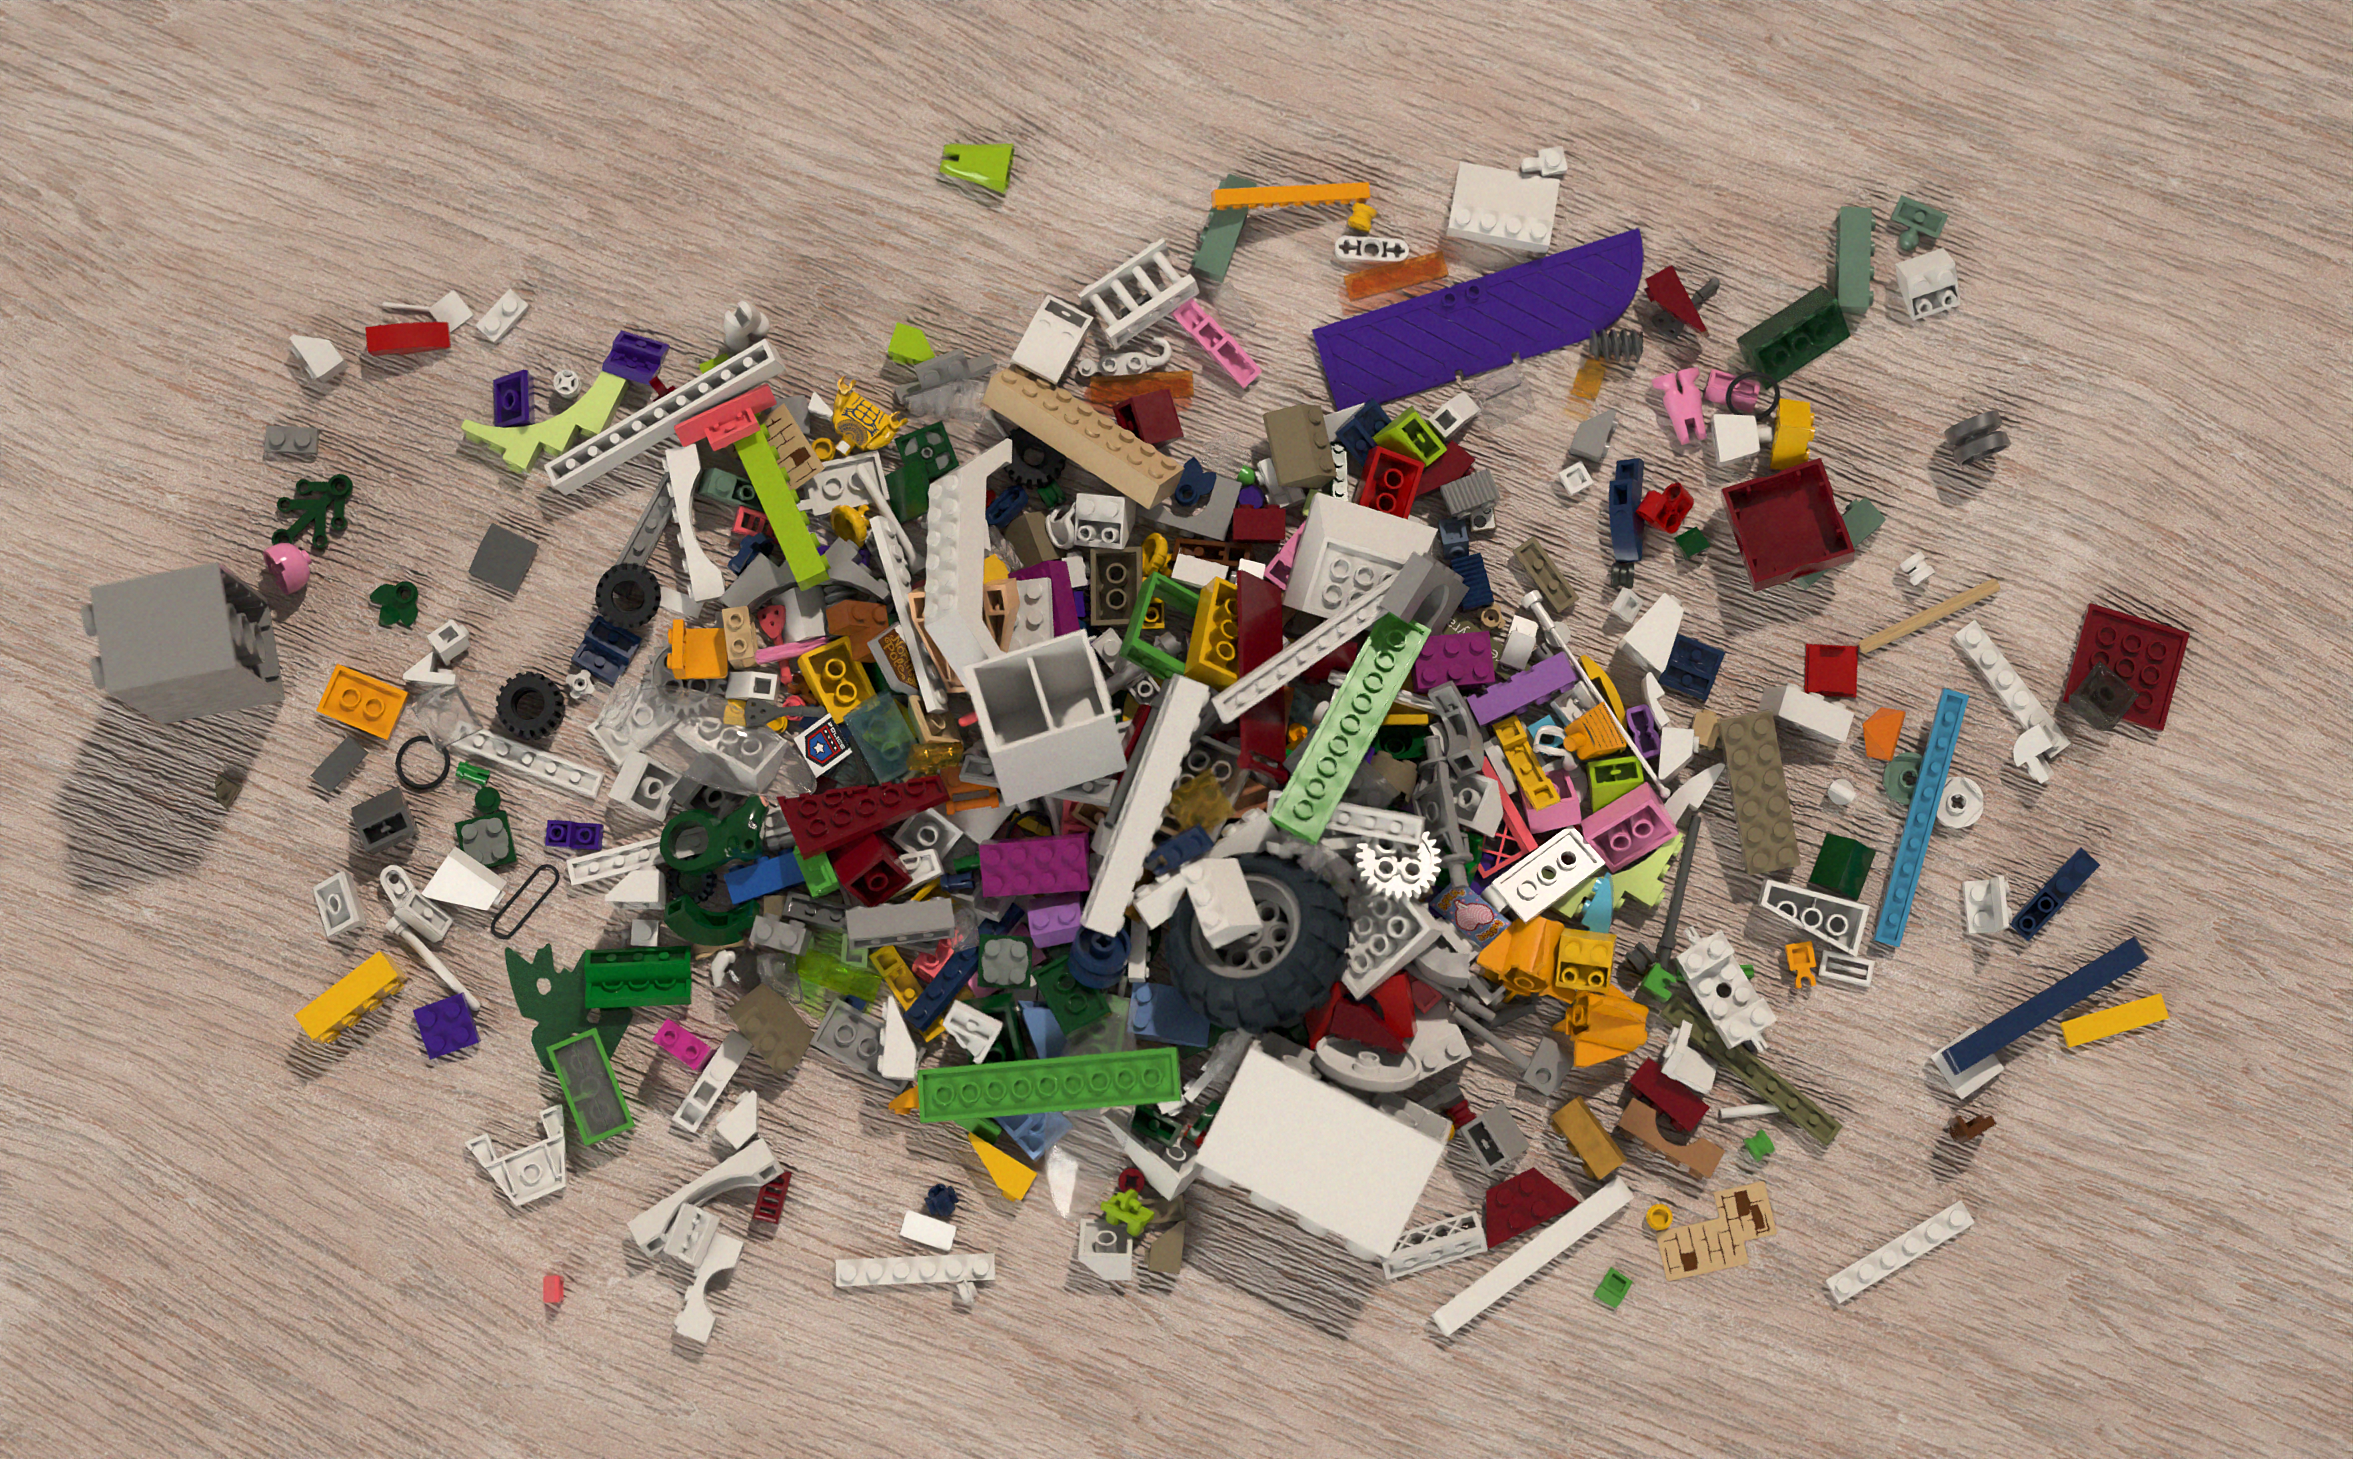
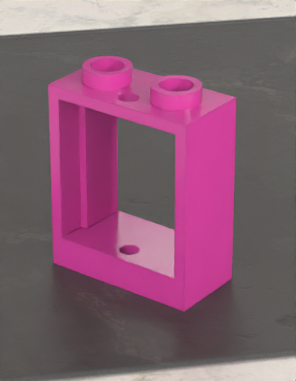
M668 1018L652 1039L700 1073H703L717 1052Z

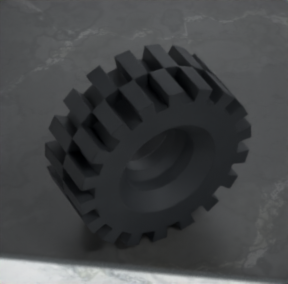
M1019 426L1016 430L1013 428L1010 431L1009 437H1005V439L1012 440V463L1004 467L1009 478L1012 481L1014 480L1017 485L1021 487L1023 485L1027 486V489L1033 490V487L1044 488L1043 486L1049 484V481L1056 478L1059 479L1061 471L1065 468L1066 456ZM1038 447L1043 451L1044 459L1039 465L1032 466L1025 462L1024 453L1028 448Z

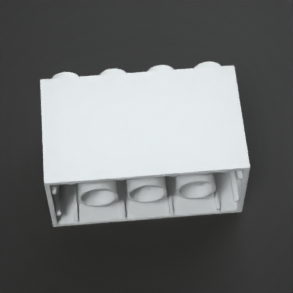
M1270 1030L1268 1034H1258L1249 1049L1196 1156L1195 1162L1204 1166L1201 1175L1217 1186L1229 1188L1232 1182L1235 1181L1252 1190L1249 1199L1260 1208L1270 1212H1278L1282 1205L1300 1214L1297 1223L1306 1231L1325 1237L1328 1230H1331L1347 1238L1348 1241L1345 1247L1355 1256L1367 1261H1374L1376 1255L1379 1254L1388 1259L1445 1148L1452 1122L1394 1092L1364 1090L1331 1078L1317 1066L1314 1052Z

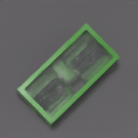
M596 1028L546 1047L586 1148L636 1128Z

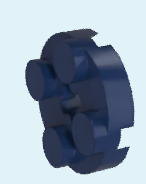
M760 532L754 537L747 535L740 543L741 549L738 554L729 561L728 568L739 577L760 552L766 557L771 555L774 544L771 543L774 541L773 538L765 532Z

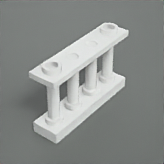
M1163 238L1149 244L1144 251L1094 284L1087 285L1078 294L1083 308L1086 310L1094 305L1109 325L1105 332L1114 349L1200 293L1196 280L1192 275L1188 274L1181 278L1165 258L1169 255V251ZM1155 263L1159 265L1173 283L1172 286L1163 292L1157 289L1144 272ZM1134 277L1137 278L1152 298L1142 306H1138L1123 286V284ZM1113 291L1116 292L1130 311V314L1121 320L1116 319L1102 300V298Z

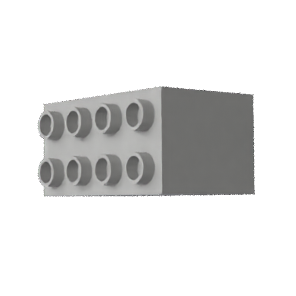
M219 562L89 587L92 604L82 606V622L88 637H98L101 655L90 659L91 675L97 689L106 688L107 693L112 698L115 697L121 700L127 706L129 705L137 709L140 713H144L162 724L285 700L269 601Z

